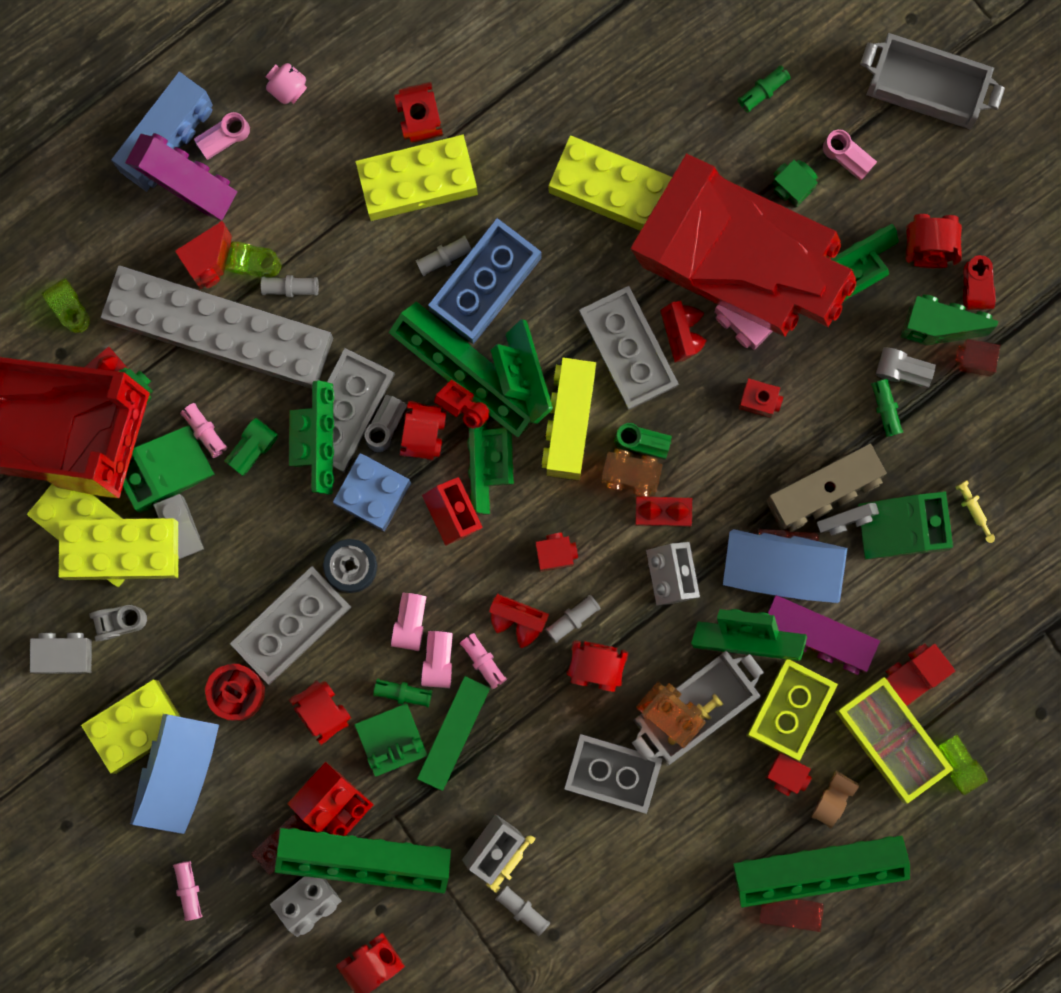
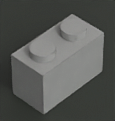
M39 633V638L30 639V673H91L92 640L84 638V633H67V638H56L55 633Z
M495 814L462 861L468 870L492 885L525 838L518 829Z

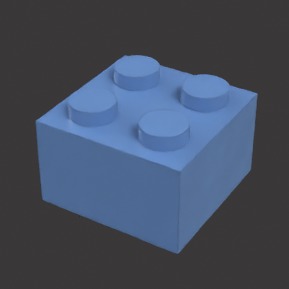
M360 453L333 503L335 506L385 532L411 482L408 478Z

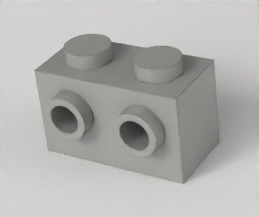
M690 542L672 543L646 550L656 605L674 604L700 597Z
M304 876L274 900L270 906L288 931L298 937L308 933L319 919L332 914L336 910L337 905L342 901L326 879Z

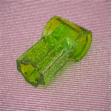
M958 735L937 746L953 768L950 774L951 778L963 796L988 782L984 770L975 759H972Z

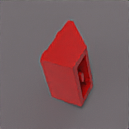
M327 762L316 771L287 803L315 831L346 836L374 805Z

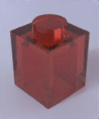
M967 339L963 346H958L955 361L960 363L959 371L991 377L996 373L1001 345Z

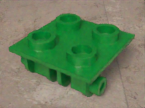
M407 703L355 724L368 757V763L375 777L428 756Z

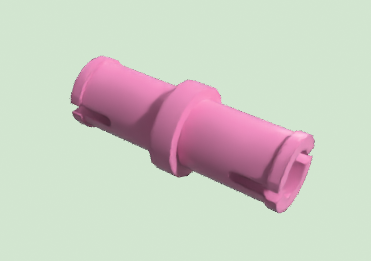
M195 403L188 405L184 408L185 410L181 411V416L185 418L194 431V437L197 440H201L212 458L218 457L223 453L222 450L225 451L227 449V446L213 430V423L205 419Z
M475 633L469 635L470 638L466 637L462 640L460 645L463 646L473 660V667L476 670L479 669L491 686V689H495L498 687V684L501 685L507 679L492 660L494 657L491 652L487 653Z
M191 861L174 864L173 868L175 869L179 888L176 892L177 896L181 898L184 920L189 921L203 917L197 895L199 886H195Z

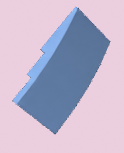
M733 529L729 533L723 585L781 597L839 603L847 548L793 536L790 539L768 533L757 535Z
M163 714L157 741H152L147 769L142 768L130 824L185 833L206 777L218 732V724Z

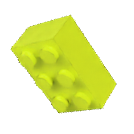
M785 659L746 736L796 761H800L838 684L791 660Z
M153 679L81 726L110 774H117L150 753L152 741H157L163 714L181 716L160 682Z

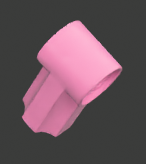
M231 112L226 114L221 122L197 136L194 140L203 155L209 160L235 142L245 140L250 133V127L241 114ZM235 121H240L242 123L241 130L237 133H230V125Z
M834 130L823 143L824 154L828 158L836 160L860 181L877 163L876 160L851 140L850 135L844 130ZM831 140H840L844 146L843 150L833 149Z
M402 593L398 621L394 624L391 647L415 651L420 650L426 596Z
M428 631L426 661L423 662L422 686L450 688L452 674L450 658L453 633Z

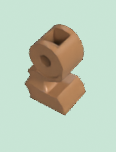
M835 770L830 779L828 789L824 790L811 815L813 819L823 822L830 829L843 814L848 796H853L859 788L857 782Z

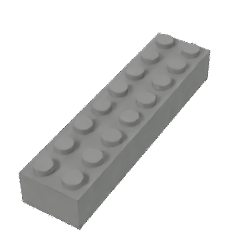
M118 266L101 315V319L106 324L311 389L313 381L320 380L333 341L331 332L123 266Z

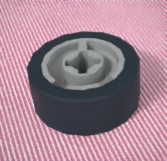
M345 539L336 542L325 554L323 562L324 574L330 584L341 592L347 593L360 592L370 586L376 577L378 567L376 557L369 546L355 539ZM348 561H353L356 569L347 571L345 564Z

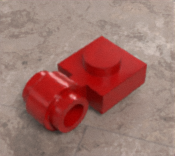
M452 379L436 394L434 403L455 417L463 412V421L469 428H479L489 418V408L482 402H472L474 394Z

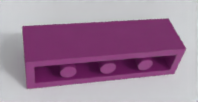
M153 133L152 136L140 134L125 163L206 216L223 220L238 192L229 186L230 181L218 174L213 176L208 172L210 168L195 160L193 163L187 159L189 157L187 152L177 147L172 149L167 145L168 140L156 133Z
M777 595L773 597L767 611L769 615L775 616L779 631L807 635L803 652L806 653L807 649L817 652V658L830 664L833 663V660L844 664L843 670L858 675L859 672L865 673L868 671L880 640Z

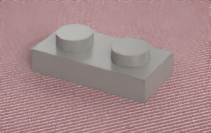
M869 503L818 521L817 524L820 533L830 532V535L833 536L847 531L846 525L854 522L857 527L872 522L871 516L879 514L876 503Z

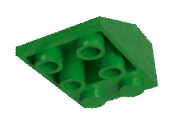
M923 294L922 297L917 296L910 305L900 337L926 346L989 336L997 327L999 321L992 319L993 316L989 313L976 311V314L965 311V307L960 304L949 303V305L939 303L938 298Z
M188 425L135 447L123 487L134 509L141 514L153 508L154 504L174 497L215 474Z
M946 492L919 494L858 504V507L869 503H876L879 514L871 516L872 522L861 525L865 560L949 551L953 548Z

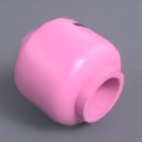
M285 63L281 67L275 65L266 75V78L269 80L266 85L267 91L283 104H288L289 102L294 104L307 89L304 85L306 82L305 76L289 63Z

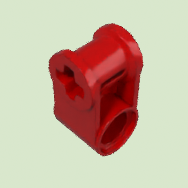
M975 256L963 268V304L965 310L994 309L996 294L992 262L986 256ZM977 264L978 268L984 271L979 276L978 272L972 269Z

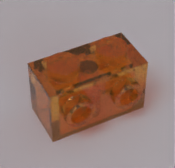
M614 449V453H607L601 483L606 484V488L616 491H622V488L634 490V495L649 498L650 494L656 495L663 464L657 463V458L642 455L641 459L630 457V452L620 449Z
M657 682L636 708L684 749L706 724L699 717L702 711L691 701L685 705L678 699L682 694L670 683L665 687L660 682Z

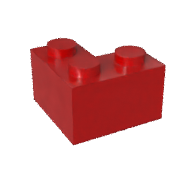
M924 643L908 654L910 660L901 665L898 661L885 672L888 675L886 680L904 704L908 706L956 670L936 644L927 646Z

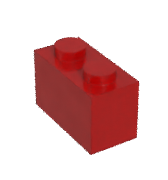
M459 477L442 483L422 495L445 546L466 538L483 528Z

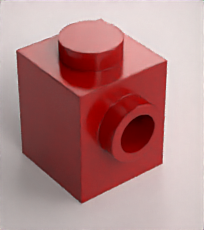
M748 378L739 409L771 418L774 411L779 413L783 396L779 395L780 387Z
M562 533L546 535V540L536 542L540 572L573 567V559H578L576 542L570 543L569 536L563 537Z
M781 752L778 753L765 777L776 783L774 789L787 796L791 792L798 794L799 790L804 792L812 779L808 775L811 770L810 768Z

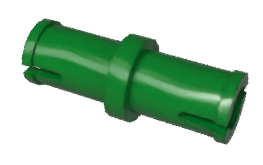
M779 65L777 69L764 79H758L752 89L737 99L742 109L746 106L745 112L749 113L764 99H770L775 90L791 79L787 70L782 72L783 66Z
M888 379L871 383L878 408L875 409L877 414L880 413L886 437L903 433L896 410L899 407L897 402L894 403Z
M377 678L373 696L398 700V704L407 702L429 708L432 690L408 686L407 682L398 684Z

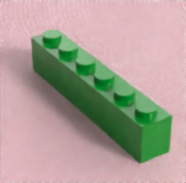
M418 302L413 303L399 315L388 333L448 382L452 379L473 393L472 401L484 403L489 408V415L517 438L533 424L530 420L525 401L503 395L497 371L492 362Z
M280 828L274 873L445 894L449 879L451 849L439 846L414 845L409 842L397 843L383 839L357 838L353 835L341 836L326 832L301 831L296 828Z
M888 836L878 840L858 841L853 844L829 846L811 851L803 850L793 854L773 855L769 858L733 863L735 883L741 908L910 880V861L903 836Z

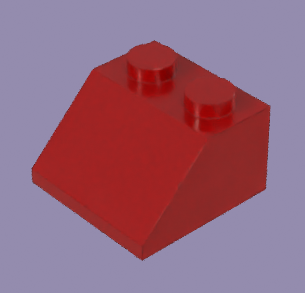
M223 221L175 251L200 289L203 287L207 289L213 287L220 281L219 277L224 275L232 236Z

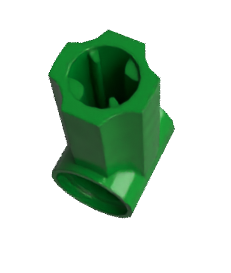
M258 418L253 419L242 433L240 442L224 462L242 476H245L261 454H265L273 446L279 434Z
M626 423L617 430L614 441L616 446L622 451H633L666 460L672 436L640 428L633 423ZM623 431L632 432L635 436V442L632 444L624 443L621 439V433Z

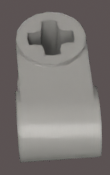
M133 605L103 609L89 614L90 618L94 620L97 633L95 636L96 642L139 631L147 622L145 611ZM130 611H135L138 615V620L134 625L129 626L126 622V616Z

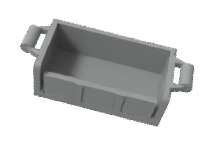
M891 33L887 34L884 43H867L860 63L861 66L866 67L873 74L866 95L970 130L977 121L980 110H998L1005 90L1003 86H1000L991 78L994 67ZM880 48L881 52L876 67H871L876 50ZM992 85L994 88L988 105L983 104L988 86Z
M727 651L723 652L633 720L640 729V732L632 744L645 761L649 758L660 756L667 766L760 697L754 686L759 676L764 673L751 654L747 657L732 659ZM742 661L754 677L752 682L748 680L737 663ZM715 693L723 702V705L714 708L709 713L711 719L705 718L691 731L683 732L676 738V744L670 745L668 737L681 728V723L698 710L696 705L700 703L702 706H705L713 699L712 695ZM641 735H644L646 737V739L657 752L656 754L652 752V750L643 740Z

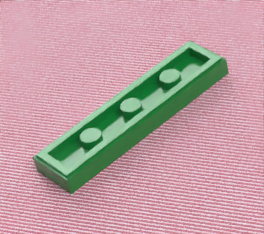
M466 676L464 677L417 778L418 780L442 791L444 790L491 689L490 687Z

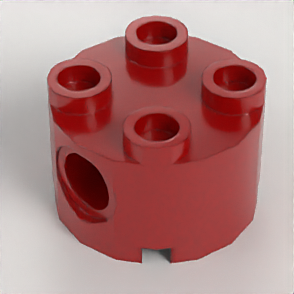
M431 81L398 89L399 94H394L398 113L404 112L406 120L400 122L404 140L410 139L411 143L443 136L442 128L436 129V127L441 126L434 92L427 91L432 90ZM416 106L423 107L426 111L425 117L420 120L413 119L410 115L411 110Z
M928 214L914 215L913 221L906 226V261L910 264L914 260V266L930 269L946 268L950 261H953V266L958 264L962 260V225L958 223V217L955 215H945L942 218H930Z
M408 401L407 409L413 410L406 413L401 446L407 448H401L400 456L420 457L433 461L434 457H440L442 439L437 438L438 429L444 430L446 411H441L439 405L430 406L415 401Z
M573 641L572 660L566 673L568 676H571V683L587 686L588 682L598 683L599 689L615 692L616 686H622V672L629 652L621 650V653L617 654V648L584 641V646L582 647L580 646V641Z
M227 664L217 668L209 676L205 686L206 700L209 708L217 716L230 721H245L260 710L265 699V685L261 677L253 669L240 664Z
M315 680L306 690L297 695L295 694L288 700L293 706L296 703L298 704L294 710L312 736L320 735L316 741L322 746L334 734L349 726L347 721L351 717L342 704L336 706L331 699L335 694L327 682L319 683Z
M384 933L379 934L369 942L370 948L364 944L352 953L354 956L353 960L348 956L336 965V968L353 993H370L405 967Z

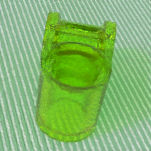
M231 242L232 253L230 263L226 265L225 270L241 275H255L266 278L275 277L280 273L281 261L273 250L242 242ZM265 258H273L274 262L270 268H261V262Z
M63 278L42 292V296L57 315L61 323L70 331L81 333L88 328L90 317L66 278ZM76 313L77 321L73 323L72 315Z

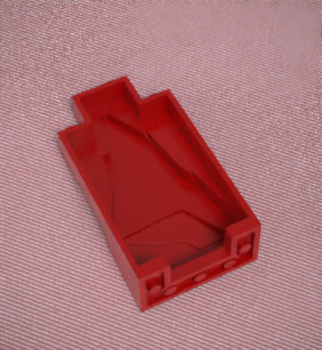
M687 153L630 248L644 269L786 337L789 330L792 331L796 327L799 313L829 327L832 320L835 321L840 316L842 303L846 296H850L856 287V277L852 269L831 260V258L837 256L841 247V241L835 230L724 179L717 172L715 166Z
M0 357V474L45 480L61 489L119 498L150 393L125 372Z

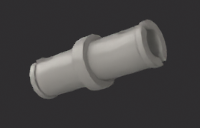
M464 235L462 238L444 247L442 245L438 246V250L415 261L422 275L426 276V274L444 265L446 267L452 265V261L471 252L472 249Z
M287 275L286 278L262 277L261 279L262 295L285 294L286 297H293L294 295H318L319 291L317 277L294 278L293 275Z
M589 595L572 610L568 608L564 611L565 615L545 630L552 640L557 643L558 640L574 628L579 629L583 621L601 608L595 599Z
M505 886L495 899L514 914L513 918L516 921L521 920L538 937L550 924L549 921L531 907L532 904L529 901L525 902L509 886Z

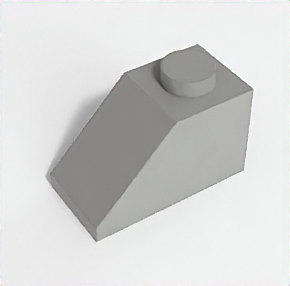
M181 494L154 504L159 519L174 518L178 521V560L204 550L186 500Z

